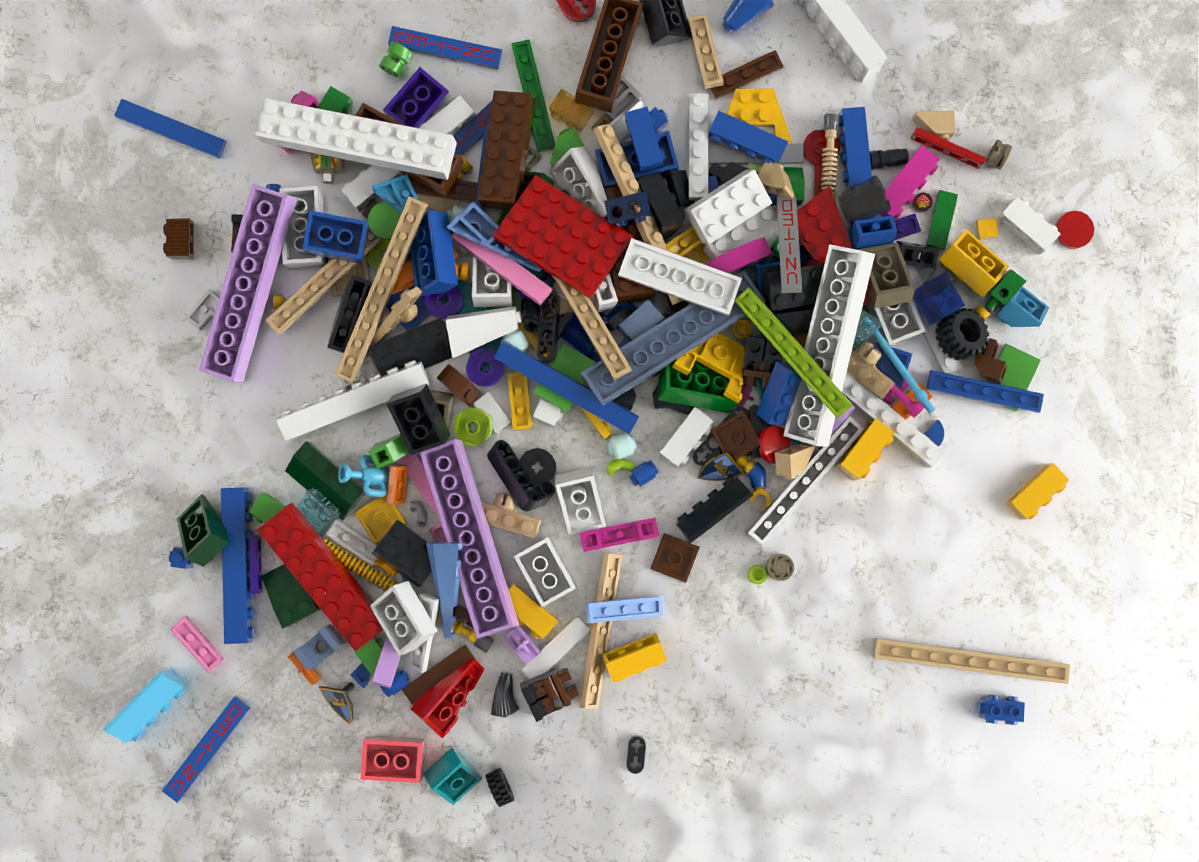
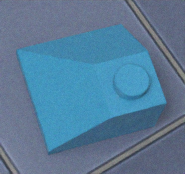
M1022 286L1006 306L1000 307L997 316L1003 323L1011 327H1039L1049 307Z

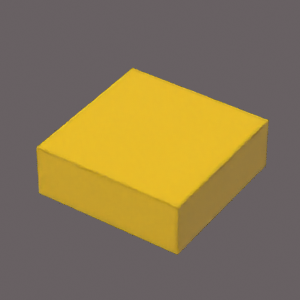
M996 218L976 220L978 240L998 237Z

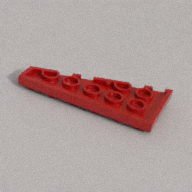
M829 185L797 210L798 235L801 245L812 259H816L824 263V265L829 244L852 249ZM867 289L863 305L871 300Z

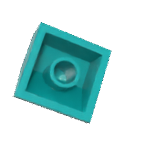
M454 748L446 752L423 773L431 789L452 805L482 780L476 770Z

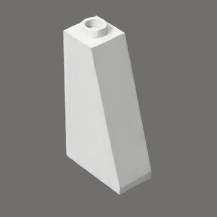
M516 306L447 316L446 325L452 358L518 329L519 323H522L520 311H516Z

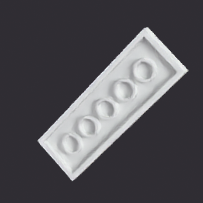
M632 238L618 274L619 277L727 316L730 314L742 280L740 277Z

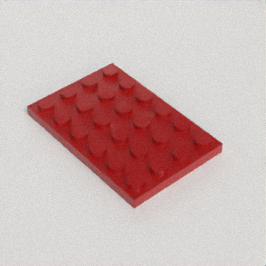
M535 175L494 232L493 238L584 296L592 299L630 244L633 235L620 227H616L615 224H609L608 220Z

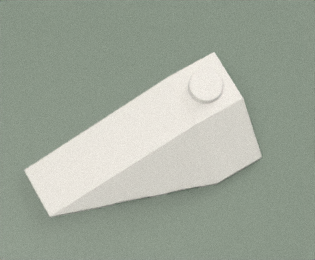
M586 146L570 148L549 172L559 188L566 190L571 195L570 197L605 218L607 212L604 201L607 198L596 163Z

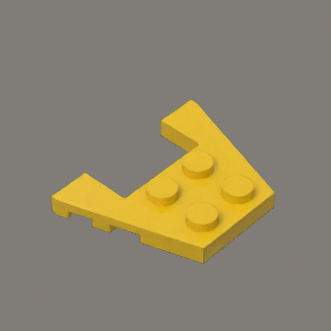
M773 88L735 89L728 115L755 127H774L775 136L789 141L788 144H792L790 133Z
M718 333L680 357L672 366L676 370L688 375L696 360L730 379L724 391V396L737 403L742 399L741 386L743 385L742 369L744 368L745 346L721 333Z

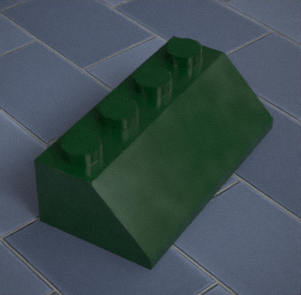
M305 441L293 455L285 470L286 473L342 521L366 495L363 487L353 478H350L345 483H340L338 478L340 467L308 441Z

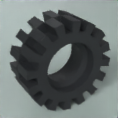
M501 768L485 775L488 787L491 790L490 792L498 807L514 801L511 786Z

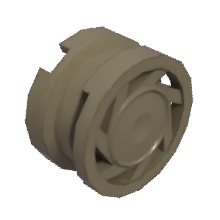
M997 139L988 154L985 164L989 166L994 165L996 169L1001 170L1011 152L1012 146L1009 144L1004 145L1002 141Z
M775 554L767 560L766 571L772 579L784 581L792 576L794 563L785 554Z

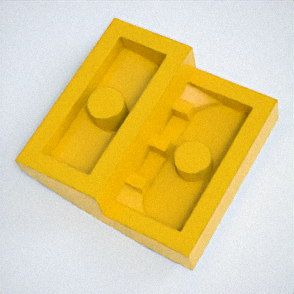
M693 226L666 244L668 251L701 264L710 261L703 251L706 246L704 243H701Z

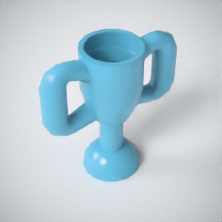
M370 455L360 457L359 464L362 469L360 471L351 470L347 464H341L338 472L340 483H345L350 478H358L364 482L363 490L366 495L370 497H383L386 495L389 471L384 467L378 469L374 466L367 467L366 463H374ZM369 485L379 486L381 490L370 489Z

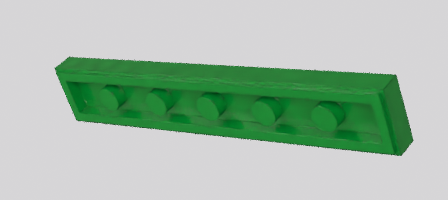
M530 39L511 43L523 93H531L535 101L532 131L537 152L554 149L555 141Z

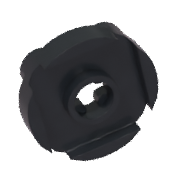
M534 448L526 451L519 460L534 484L543 481L550 482L556 474V462L553 456L544 449ZM536 462H540V466H543V469L539 470L538 473H535V469H532V465H535Z

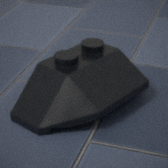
M351 275L331 328L327 348L344 353L371 289L372 283L370 280Z

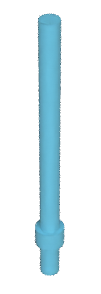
M868 315L864 317L862 322L914 392L916 400L922 403L929 414L936 409L928 400V395L924 389L921 390Z

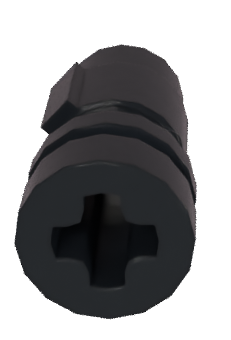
M906 148L869 151L871 170L883 169L884 166L906 164L909 161V154Z
M523 298L521 311L524 329L528 332H535L539 328L540 305L533 300Z

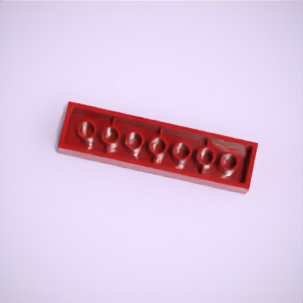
M293 502L257 529L259 534L355 652L383 631L382 626L370 607L374 602Z

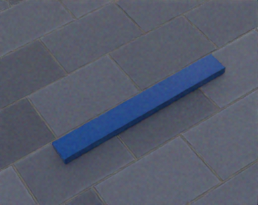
M505 340L502 341L494 357L496 360L628 434L631 433L639 418L638 415L613 401L601 406L590 388Z

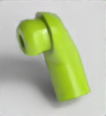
M615 459L607 464L606 473L613 476L620 469L631 471L634 462L625 459Z

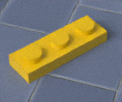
M519 372L507 373L513 431L533 429L527 376Z

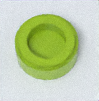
M753 565L749 568L747 575L752 583L762 584L765 582L767 571L763 566Z

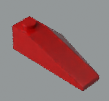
M471 658L422 694L410 710L443 739L458 720L457 714L461 707H465L467 703L465 699L468 693L474 690L484 668L475 658Z

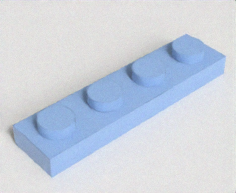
M662 596L586 603L588 623L663 616Z

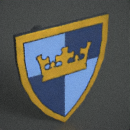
M720 449V454L710 458L703 464L697 478L720 481L744 475L746 472L728 451L722 452Z
M349 682L342 690L319 686L322 695L330 707L344 721L350 724L353 720L354 705L348 694L355 688V685Z

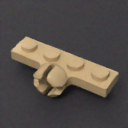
M418 287L411 290L406 289L400 295L401 300L391 307V313L385 315L382 319L383 323L377 327L371 341L373 345L384 341L398 323H408L415 319L418 309L414 302L422 293Z
M864 342L857 350L852 349L847 371L883 399L895 383L876 368V363L881 358V352L877 348L870 352L874 345Z
M499 492L492 505L481 502L488 525L536 539L541 520L518 513V505L511 495Z

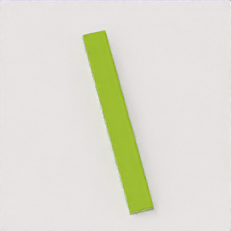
M750 287L734 300L836 418L841 417L853 406Z

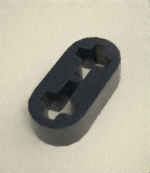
M627 306L614 315L606 324L614 331L634 311Z
M639 735L631 737L628 743L626 763L628 771L633 774L640 773L644 768L646 742ZM636 740L643 744V746L639 747L638 753H635V747L632 746V743H635ZM634 756H638V763L641 764L637 766V769H633V766L630 765V763L634 762Z

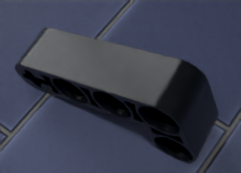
M496 441L487 453L488 460L521 510L527 512L544 506L555 494V487L550 482L543 481L534 484L506 441Z

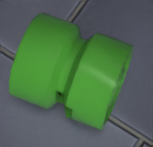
M391 42L386 51L388 55L383 56L379 67L386 73L396 78H401L405 70L404 64L409 63L413 54L406 47L396 42Z

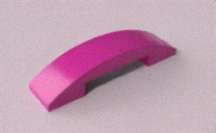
M762 237L724 253L704 265L730 274L773 254L765 237Z
M650 518L582 532L580 537L583 551L586 552L659 537L656 518Z

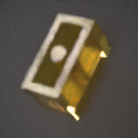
M560 89L549 106L552 118L559 122L562 120L567 123L568 128H575V130L580 132L583 131L593 115L592 107L575 103V97L563 89Z

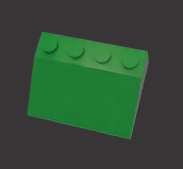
M677 360L660 370L658 381V400L726 413H730L738 404L723 395L730 379L696 360L688 375L672 367Z

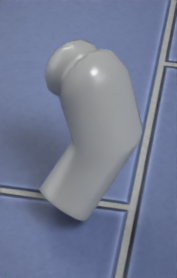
M418 500L417 502L411 501L410 511H417V525L425 527L427 524V513L422 502Z

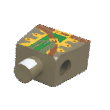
M310 152L313 170L317 174H322V183H334V174L343 173L345 159Z

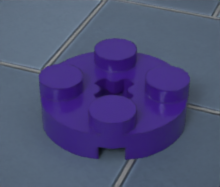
M455 286L447 292L425 295L424 302L427 310L434 317L446 319L447 316L457 315L463 306V296L461 290ZM447 295L449 302L441 305L439 297Z
M482 348L470 355L466 365V372L469 379L476 385L491 387L496 385L504 376L505 364L494 358L497 353L496 351ZM483 363L491 365L488 373L485 371L481 372L480 369L483 367Z

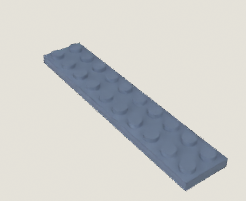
M745 271L736 275L742 278L735 299L750 287L762 302L766 303ZM735 301L729 316L691 303L619 348L631 367V372L613 380L605 364L600 360L581 372V375L601 406H604L747 315Z

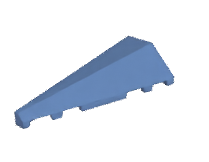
M474 202L447 226V229L537 272L542 270V268L494 239L493 234L499 226Z
M426 542L436 597L439 599L438 607L444 638H454L453 623L456 622V617L453 616V607L457 606L458 566H461V560L458 559V550L462 549V543Z

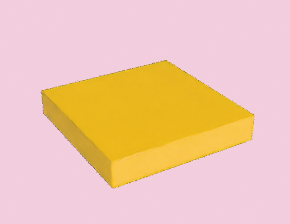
M387 493L383 497L375 498L354 512L375 545L381 541L396 520H399L404 525L408 524L396 505L387 504Z

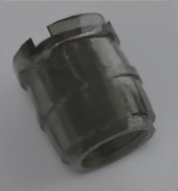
M876 175L868 178L867 181L852 185V187L842 191L837 196L842 212L849 224H854L856 220L870 219L880 213H886L891 210L889 199L886 200L885 189Z

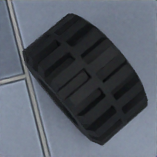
M971 308L958 309L944 316L937 323L938 328L935 330L937 336L935 337L939 341L938 346L951 359L965 360L982 352L989 342L987 338L989 336L987 331L988 325H985V319L981 318L978 312L974 313V310ZM960 330L963 332L965 339L962 337Z

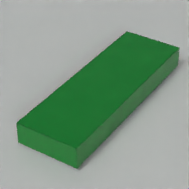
M943 190L938 191L926 245L942 250L946 249L958 194Z

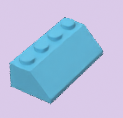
M172 668L159 672L103 730L125 743L136 742L144 734L142 731L146 727H151L158 720L156 718L160 712L162 714L165 713L172 706L170 702L174 698L177 700L185 693L184 688L188 684Z

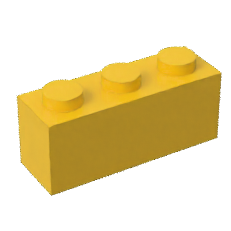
M1054 463L1047 464L1006 503L1021 519L1029 518L1031 520L1039 513L1037 510L1042 505L1044 507L1053 500L1051 497L1055 493L1058 494L1066 488L1065 484L1069 479Z
M514 583L509 588V593L519 624L521 626L527 625L531 629L529 632L535 638L539 639L541 637L544 639L559 620Z
M656 633L602 654L613 683L622 681L631 675L642 673L646 669L659 666L667 661Z

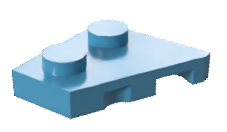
M407 174L372 186L373 192L400 214H402L409 196L419 200Z

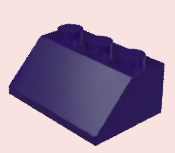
M419 67L383 111L386 116L405 126L419 128L449 93V90Z

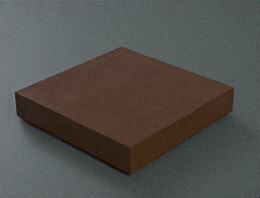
M745 411L711 429L722 452L728 451L735 461L760 447V444H758L759 436Z
M664 533L650 569L686 583L700 547Z

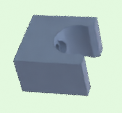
M647 300L619 325V332L629 341H632L661 323L664 317Z
M330 624L322 627L312 639L298 647L293 653L304 667L310 671L318 667L346 642ZM320 641L324 642L326 645V649L324 652L318 649V643Z

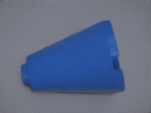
M733 0L722 18L724 21L722 25L729 32L732 30L737 32L771 9L774 3L772 0Z

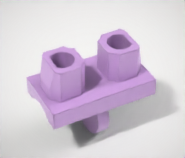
M520 625L504 637L525 664H528L541 653Z

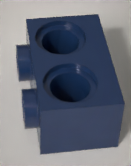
M644 192L604 201L609 224H615L616 227L628 225L627 222L634 220V223L646 221L645 217L651 216L647 193ZM637 203H639L641 207L638 213H636L634 210V207ZM620 207L622 209V215L618 218L616 215V211Z

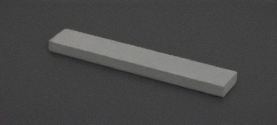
M708 144V165H724L730 162L737 164H764L758 158L752 159L747 157L740 150H731L726 144ZM787 144L779 164H803V144Z

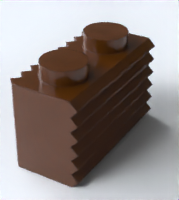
M190 218L166 219V224L163 226V232L166 236L163 251L166 257L172 260L194 259V222Z

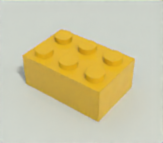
M967 229L952 242L939 258L946 268L954 272L961 281H964L971 287L973 292L981 297L997 284L1009 267Z
M877 418L870 420L835 467L852 480L864 479L871 470L869 466L873 462L876 463L882 456L881 450L885 447L887 448L894 440L892 436L895 432Z

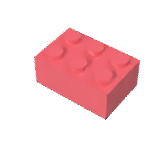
M365 737L362 747L360 780L420 783L423 778L425 740Z

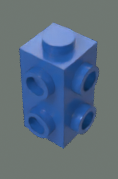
M987 695V698L981 697L980 702H978L977 712L981 718L986 719V723L998 724V720L1005 721V724L1017 725V722H1024L1025 702L1018 700V697L1006 696V699H999L998 695Z

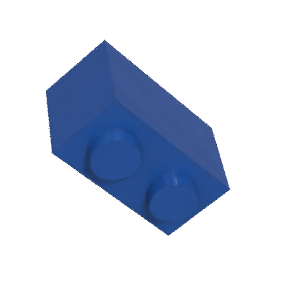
M893 215L856 220L851 236L855 249L891 244L894 242L898 231Z

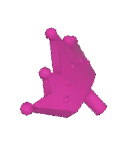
M742 385V399L737 406L745 405L747 399L754 400L753 397L749 396L752 391L750 386Z

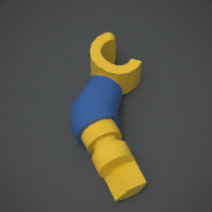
M744 455L737 459L736 462L744 468L747 477L750 479L751 487L755 490L753 496L750 497V501H754L756 495L763 494L767 499L764 504L765 509H767L771 504V497L764 490V487H766V470L759 462L748 460L749 457Z

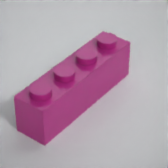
M922 145L875 203L876 212L881 216L893 215L897 219L904 211L901 207L905 203L909 204L915 197L913 192L917 188L920 190L927 182L925 177L928 174L932 176L939 166L936 164L940 159Z

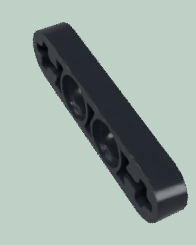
M554 290L542 302L540 307L537 356L546 364L552 363L557 356L561 299ZM551 296L554 297V299L551 300V306L553 308H550V303L548 301V299H550ZM554 313L553 320L546 322V315ZM552 331V338L544 340V334ZM548 349L550 354H548L546 358L543 354H546Z
M738 406L721 423L737 415L736 411H745L748 418L749 412L745 407ZM712 433L693 453V461L699 466H703L705 462L714 457L721 449L720 446L715 449L709 446V440L715 438ZM705 445L713 454L710 455L708 452L704 457L706 461L701 460L699 462L697 461L698 456L696 454L698 452L702 454L706 450L702 448Z

